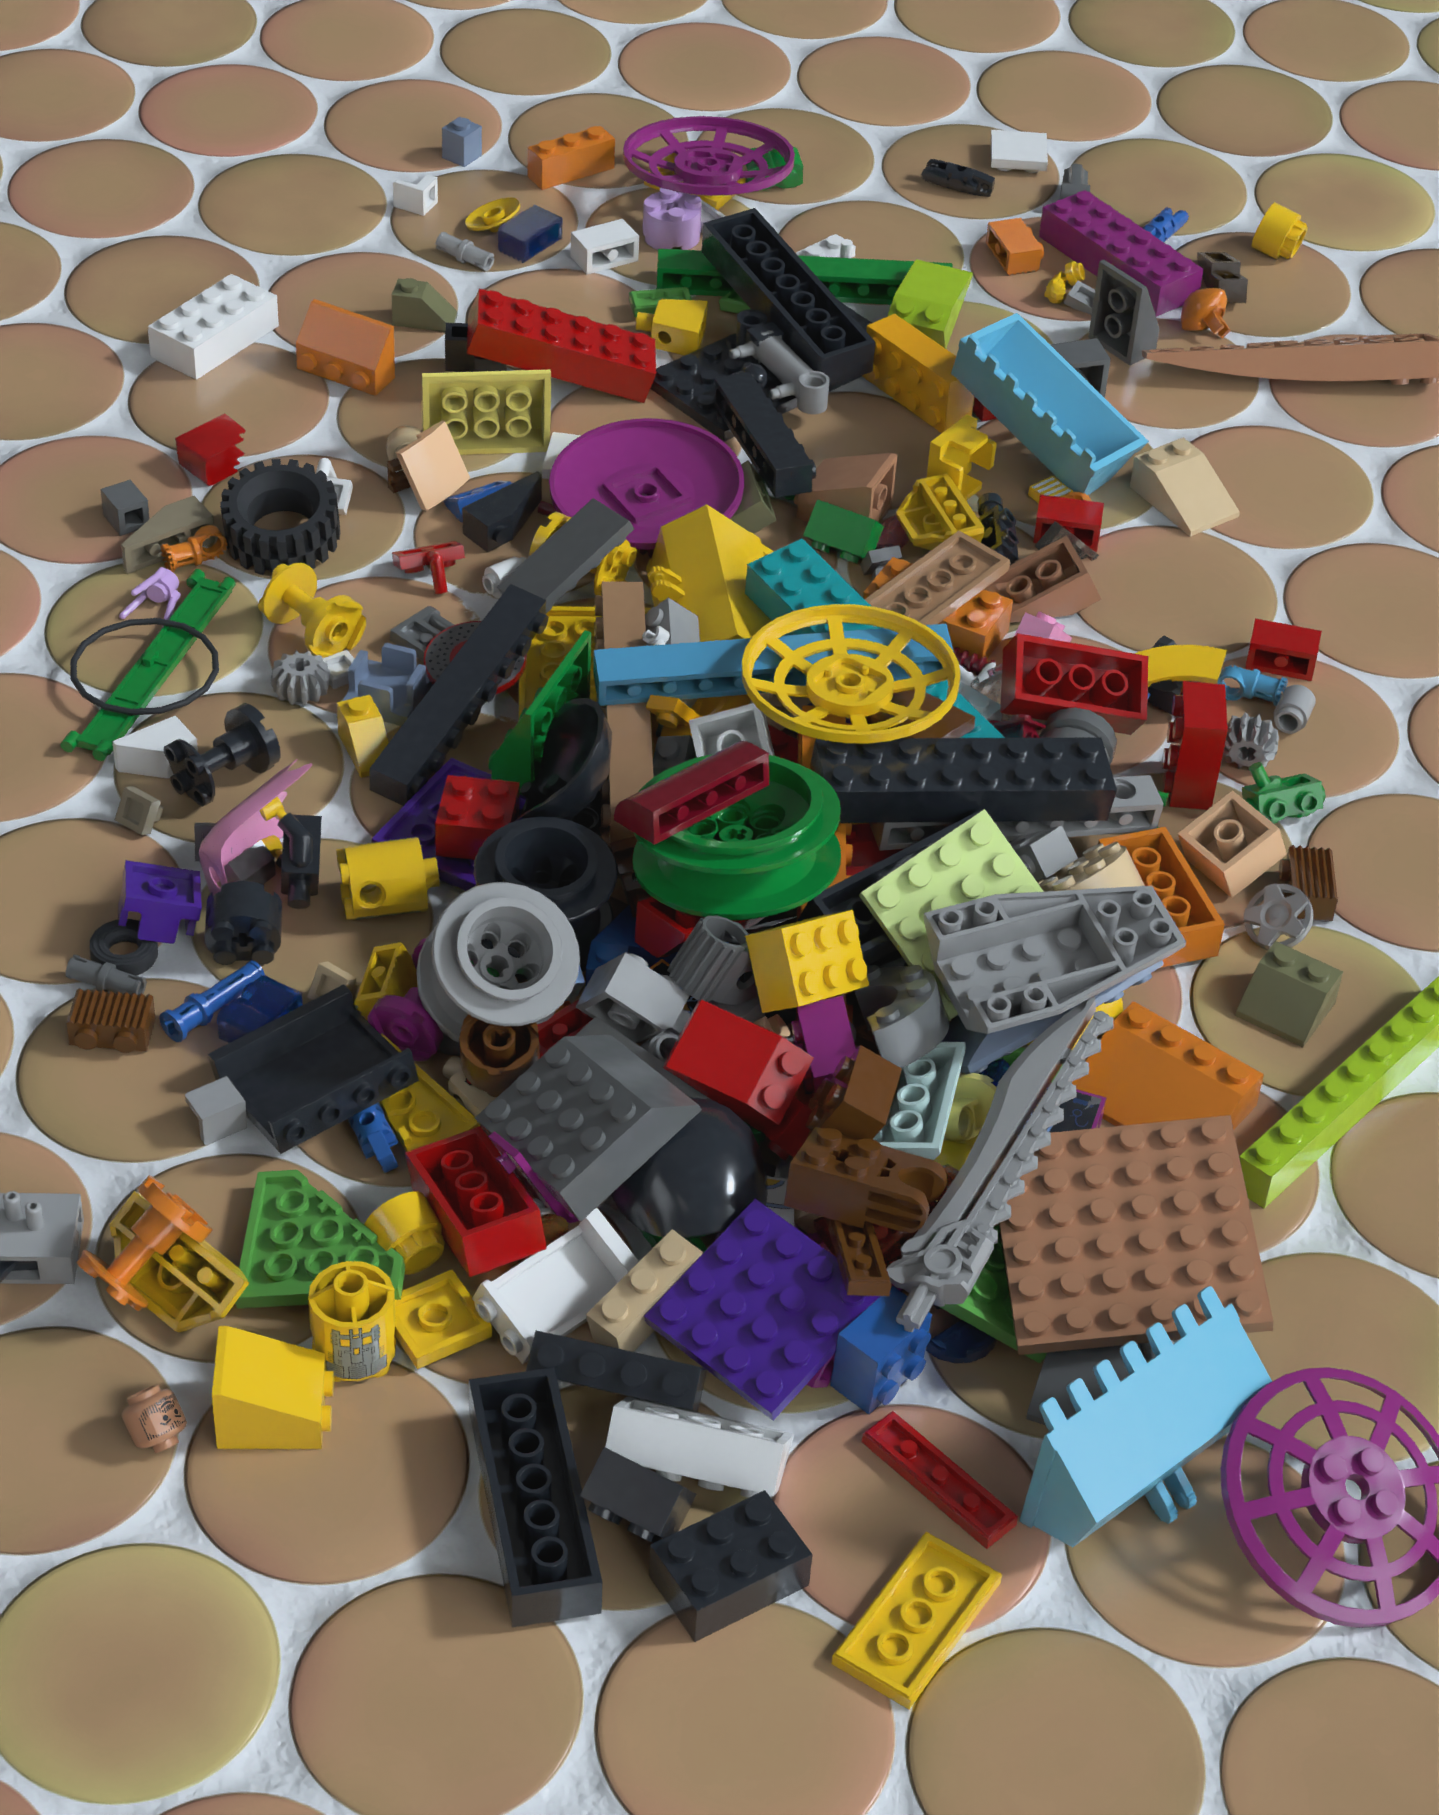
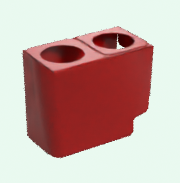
M224 413L176 437L179 464L208 486L228 478L238 472L234 466L240 464L237 459L245 454L235 445L244 441V438L239 435L244 434L246 430Z

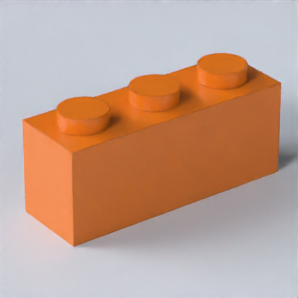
M592 126L584 131L568 133L563 137L541 141L539 144L528 147L527 177L541 190L614 169L615 138L601 126Z

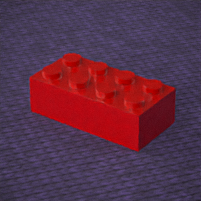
M1017 633L1003 648L1000 713L1008 715L1025 714L1030 715L1032 719L1046 721L1049 715L1060 709L1076 707L1090 710L1103 717L1113 728L1114 732L1132 735L1147 721L1149 656Z
M481 1126L405 1152L413 1192L423 1193L442 1224L441 1235L469 1277L487 1273L494 1268L528 1258L532 1254L547 1249L539 1207L512 1171L508 1174L496 1158L501 1156V1154Z

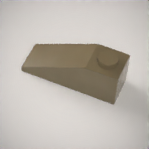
M195 496L164 506L121 544L124 571L126 574L162 562L165 558L161 556L160 546L167 543L171 546L186 542L188 537L194 536L201 527L206 525L214 526L213 515ZM215 536L207 538L203 542L202 547L214 543Z

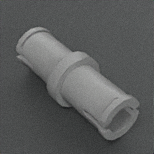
M441 232L436 239L435 245H437V250L455 256L457 261L463 264L468 262L484 271H488L494 263L493 253L474 246L470 240L465 239L462 241L446 232Z

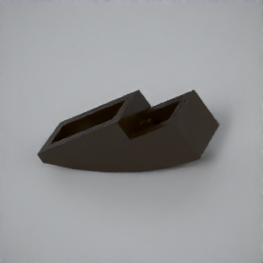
M1197 252V260L1199 266L1203 268L1202 277L1206 288L1225 290L1227 303H1246L1248 279L1240 274L1241 262L1226 252Z

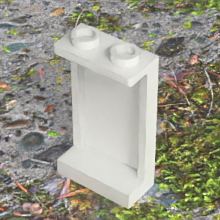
M595 1208L577 1227L549 1244L546 1250L535 1253L491 1282L487 1279L482 1282L472 1299L475 1302V1308L484 1321L490 1322L500 1334V1340L505 1350L511 1355H516L523 1365L529 1360L535 1330L566 1336L587 1322L586 1314L639 1261L599 1209Z

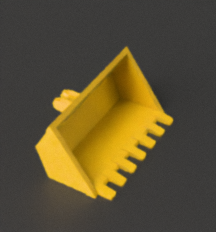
M706 504L661 526L652 559H649L646 568L653 605L656 607L665 599L670 598L697 615L700 642L752 638L754 634L764 625L771 622V620L745 594L747 564L774 551L763 545L758 536L747 531Z

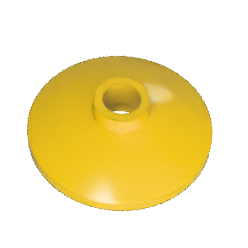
M512 197L493 200L470 213L465 220V224L469 230L473 231L490 229L491 232H498L507 226L506 222L519 211L520 203L518 199Z

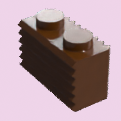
M1294 845L1290 846L1287 858L1281 859L1279 863V880H1283L1286 884L1300 889L1307 896L1313 908V920L1333 921L1338 897L1332 850L1330 848L1325 850L1323 847L1319 849L1313 847L1310 849L1308 846L1305 848L1301 845L1297 848ZM1282 892L1285 898L1294 895ZM1305 909L1298 915V919H1305Z
M79 988L76 990L66 1023L69 1045L78 1046L85 1050L98 1047L116 1049L123 1053L133 1051L147 1052L156 1019L153 996L150 994L145 996L142 993L139 995L132 993L130 995L127 992L122 994L119 991L116 993L112 991L107 993L104 990L98 992L96 989L93 991L86 989L84 991Z

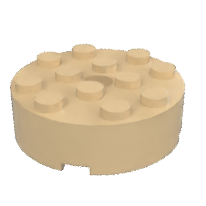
M1118 842L1111 843L1105 847L1103 843L1097 844L1084 851L1083 857L1078 858L1048 878L1037 880V883L1044 892L1145 886L1127 848L1120 846Z

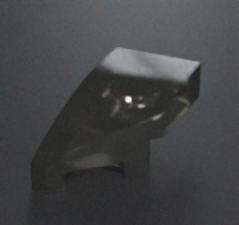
M1054 521L1035 545L1040 550L1067 535L1081 560L1089 558L1092 561L1099 556L1098 553L1056 521Z

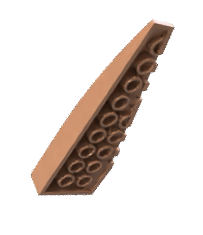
M1429 333L1359 336V341L1357 338L1336 337L1333 339V342H1328L1326 339L1304 340V343H1298L1295 340L1247 343V348L1241 345L1228 344L1221 345L1220 349L1197 346L1191 347L1189 351H1184V348L1142 350V357L1149 360L1239 376L1301 381L1391 380L1390 384L1392 385L1409 384V379H1420V383L1426 384L1439 383V337Z

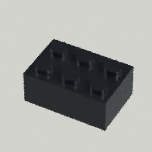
M763 1490L651 1544L649 1577L693 1641L696 1642L809 1586L813 1554L766 1490Z

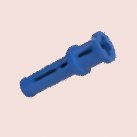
M251 960L205 992L188 995L185 997L183 1004L174 1010L168 1009L160 1014L159 1019L162 1029L173 1041H183L186 1039L187 1033L199 1025L205 1026L209 1024L213 1018V1013L237 999L257 984L262 983L265 980V973L262 967L256 961Z

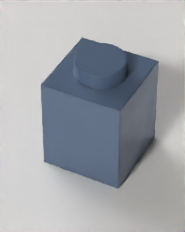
M458 117L442 128V158L466 167L482 156V126L471 122L467 118Z

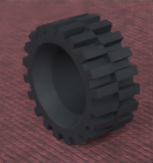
M271 459V466L265 467L263 461L254 464L255 470L252 472L247 468L239 471L240 480L232 477L228 481V489H223L221 494L222 502H220L227 549H230V555L234 560L240 558V565L248 570L254 565L255 573L264 575L266 570L273 572L280 564L289 566L293 563H305L312 569H315V560L324 563L329 559L328 551L334 552L336 550L337 540H340L341 532L335 487L331 480L327 481V475L322 470L315 474L314 466L306 463L301 468L299 467L298 460L289 459L288 465H281V459ZM279 511L296 512L309 519L297 527L285 530H266L254 526L262 517Z

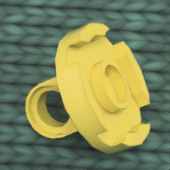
M977 1073L959 1076L944 1136L945 1139L971 1146L974 1145L983 1127L997 1088L991 1083L994 1081L993 1079Z

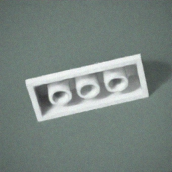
M626 1397L613 1407L605 1447L643 1467L655 1469L657 1474L671 1481H681L682 1476L699 1479L698 1486L716 1491H723L724 1485L741 1489V1496L749 1498L763 1490H766L770 1496H774L778 1492L794 1434L633 1397Z

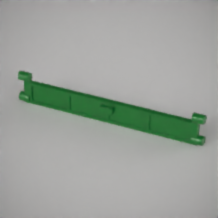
M195 569L186 580L187 586L192 589L169 620L185 623L202 633L230 596L233 588L236 586V582L231 577H225L222 582L206 579L205 573L202 570ZM164 626L105 703L130 709L146 708L197 640V637L182 629ZM101 708L82 734L70 731L60 743V746L66 752H72L76 746L92 750V755L96 760L104 761L113 752L112 741L124 737L140 715H127Z

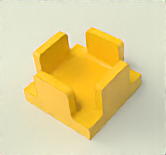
M968 414L930 442L927 477L948 473L966 501L982 489L981 481L967 475L972 469V462L989 470L994 466L996 442L989 439L988 435L976 430L978 419Z

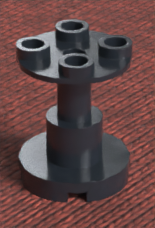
M247 703L231 709L226 713L224 719L226 733L215 738L213 748L201 755L190 743L182 739H177L164 746V754L173 772L170 781L175 791L180 795L186 793L199 806L203 807L213 802L215 797V783L211 773L222 767L233 770L242 764H245L256 773H263L274 767V764L278 763L281 758L280 746L274 730L271 728L266 731L260 722L265 718L257 708Z

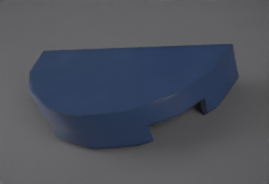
M960 1320L930 1339L926 1346V1351L937 1359L950 1363H972L984 1358L995 1347L997 1339Z

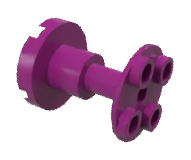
M426 938L420 940L412 954V961L416 970L419 954ZM418 987L410 988L404 997L386 995L378 999L368 1015V1022L401 1051L409 1048L414 1061L428 1060L432 1054L437 1052L443 1041V1033L438 1024L422 1005Z

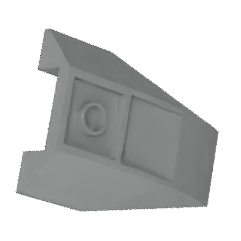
M1152 886L995 894L924 913L923 917L936 975L965 1028L985 1034L1059 1015L1160 962L1186 945V940Z

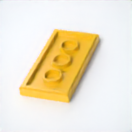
M925 1532L834 1652L831 1664L905 1708L910 1709L1001 1583L1002 1574L932 1534Z

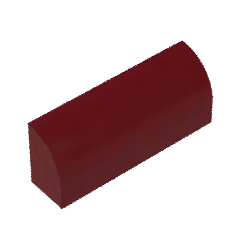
M736 742L620 801L614 811V821L655 845L770 785L769 753L750 742Z

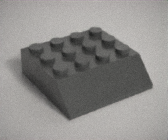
M607 1034L563 1037L495 1100L489 1103L475 1119L488 1136L495 1131L516 1148L551 1195L578 1220L582 1221L702 1109L696 1102L612 1035Z

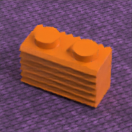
M1022 218L988 223L986 244L1009 276L1012 273L1016 275L1017 273H1027L1033 270L1037 272L1039 270L1040 261L1044 257V248L1041 242H1037L1029 226L1026 227Z

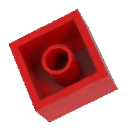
M447 775L435 822L436 856L475 860L478 849L488 836L504 825L514 822L519 817L520 782Z

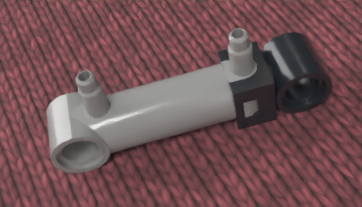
M754 309L741 311L737 315L735 343L737 347L730 350V357L732 359L748 357L753 364H763L783 384L769 390V397L771 399L794 395L797 398V407L800 411L807 414H820L824 412L828 404L829 377L823 372L813 371L783 341L784 332L774 322L767 323V316L763 312Z

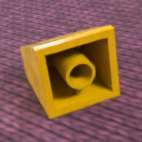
M219 1326L212 1386V1405L217 1449H322L323 1432H331L332 1406L325 1405V1397H333L334 1371H326L325 1353L234 1327Z

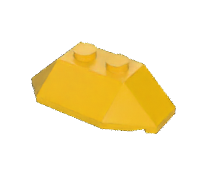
M948 473L916 480L913 490L905 497L896 511V517L913 545L928 550H933L957 531L965 533L980 543L985 533L984 526Z
M136 1191L131 1194L109 1224L111 1237L114 1238L115 1259L136 1236L131 1227L151 1205ZM184 1232L164 1255L155 1251L129 1281L148 1301L149 1305L147 1308L178 1333L224 1318L249 1285L241 1269L205 1240L199 1243Z

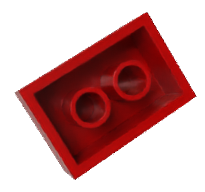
M1183 681L1180 695H1174L1172 716H1176L1174 722H1169L1167 730V743L1171 744L1169 748H1164L1162 769H1168L1164 773L1163 792H1169V807L1208 810L1213 805L1228 732L1225 684Z

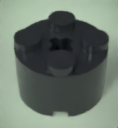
M253 881L228 882L221 885L220 892L215 895L212 892L206 902L205 944L213 954L214 961L221 965H230L235 961L253 960L258 964L264 965L274 960V954L281 945L282 901L276 892L271 895L264 891V885Z

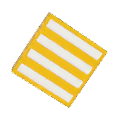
M1051 476L1029 486L1028 496L1039 503L1040 494L1064 497L1067 493L1074 491L1054 476Z

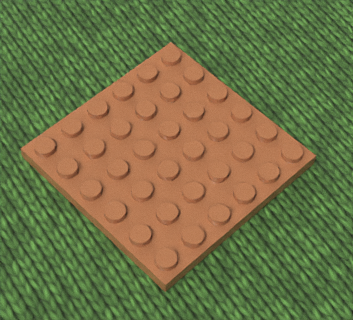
M1231 1115L1052 1132L1051 1144L1033 1153L1034 1156H1038V1169L1020 1177L1025 1183V1193L1007 1201V1204L1011 1205V1218L999 1223L1018 1355L1119 1346L1129 1341H1135L1136 1344L1149 1343L1146 1330L1158 1322L1163 1325L1170 1340H1179L1181 1336L1172 1317V1311L1178 1306L1186 1304L1198 1326L1207 1319L1202 1311L1197 1295L1198 1292L1209 1286L1213 1287L1223 1307L1232 1303L1246 1333L1273 1331L1274 1321Z

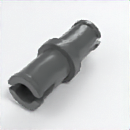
M74 954L66 968L67 978L96 986V990L99 992L102 990L114 993L119 991L122 994L127 992L130 995L132 993L139 995L141 993L144 994L147 982L145 977H139L118 970L115 964L109 962L103 965Z

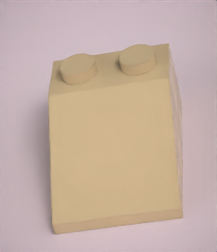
M1184 437L1134 457L1130 488L1190 537L1239 517L1240 511L1204 453Z

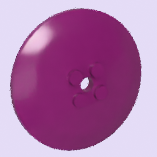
M643 418L609 423L577 437L556 458L550 472L549 486L551 500L557 512L572 518L594 498L630 521L634 530L626 536V540L629 541L631 547L650 550L655 549L661 526L706 504L730 519L742 501L744 473L736 454L715 435L683 422Z

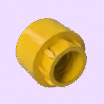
M1274 202L1262 218L1252 240L1251 247L1276 260L1280 256L1290 259L1296 254L1302 244L1308 227L1306 223L1300 221V214Z
M407 1192L391 1198L374 1210L364 1224L377 1235V1243L383 1249L388 1251L393 1248L403 1257L406 1266L405 1275L415 1274L428 1268L443 1253L445 1242L441 1235L442 1224L429 1201L421 1192Z

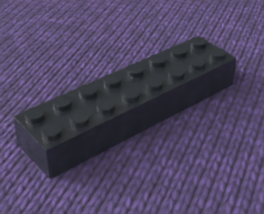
M756 208L703 223L702 253L750 309L763 312L767 316V323L774 322L784 332L783 341L813 371L823 372L829 377V386L873 372L876 342Z
M1102 737L900 738L869 744L840 743L815 739L809 768L823 777L837 793L841 808L839 823L958 822L984 809L994 822L1108 821L1117 792Z

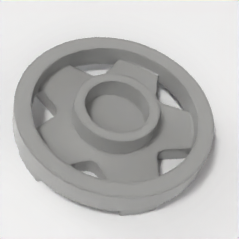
M1275 883L1265 886L1264 889L1251 899L1244 911V924L1248 935L1258 946L1269 950L1282 934L1291 938L1279 943L1290 948L1294 947L1306 937L1313 923L1311 902L1300 889L1288 884ZM1282 892L1294 895L1285 898ZM1305 909V919L1302 925L1297 917ZM1252 925L1260 926L1258 937L1256 936Z

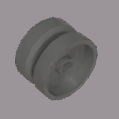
M1076 707L1060 709L1049 715L1044 723L1046 729H1041L1039 738L1102 737L1109 764L1112 763L1116 752L1117 738L1113 728L1103 717L1090 710Z

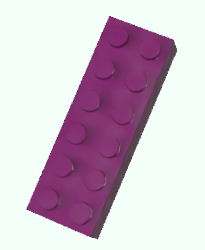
M1086 190L1080 191L1042 208L1040 238L1076 263H1082L1083 267L1095 276L1098 275L1099 261L1105 260L1145 285L1148 289L1156 317L1183 306L1189 294L1200 289L1203 268L1174 250L1170 245L1153 236L1149 231L1141 228L1110 205L1095 197L1091 192Z

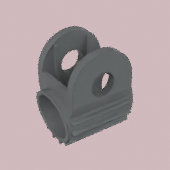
M706 916L704 919L701 917L667 969L670 973L669 977L673 978L675 984L679 985L683 991L698 1001L702 999L710 1003L711 1000L719 1003L737 1005L753 999L758 995L753 972L745 983L736 985L740 976L746 972L753 971L745 938L746 935H749L741 924L724 917Z

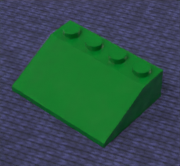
M585 630L544 687L538 688L534 701L529 708L525 707L522 710L516 726L507 731L500 748L493 750L491 753L488 769L492 770L493 780L520 782V788L528 781L533 783L540 771L545 738L555 713L563 704L572 699H590L591 632Z

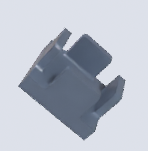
M384 643L382 647V662L368 660V651H359L348 669L349 690L342 701L371 695L382 716L383 722L402 726L433 684L426 675V666L421 664L417 666L416 651L414 649Z

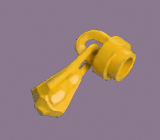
M1075 261L1066 263L1065 271L1058 272L1046 286L1044 297H1047L1052 303L1060 304L1064 299L1067 280L1071 286H1074L1077 281L1085 280V270L1082 263H1076Z

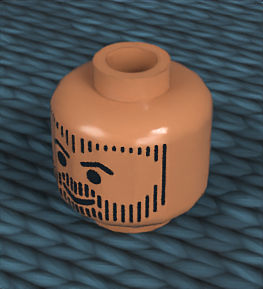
M156 1384L126 1399L128 1405L122 1411V1418L135 1446L138 1448L152 1446L154 1452L158 1453L179 1443L177 1434L186 1427L187 1421L173 1391L160 1389L159 1385Z

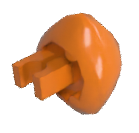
M1205 288L1189 294L1181 312L1182 329L1186 331H1202L1210 328L1213 334L1216 335L1218 333L1220 338L1223 339L1231 331L1223 320L1227 305L1225 290Z

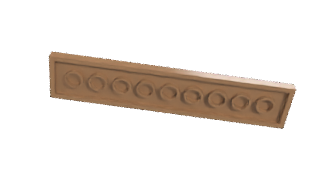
M957 531L865 600L872 607L900 613L924 625L938 624L1008 572L1010 560L965 533ZM760 694L776 709L790 717H796L784 708L776 694ZM788 696L800 709L802 705L811 703L809 698ZM766 716L768 725L787 735L794 732Z

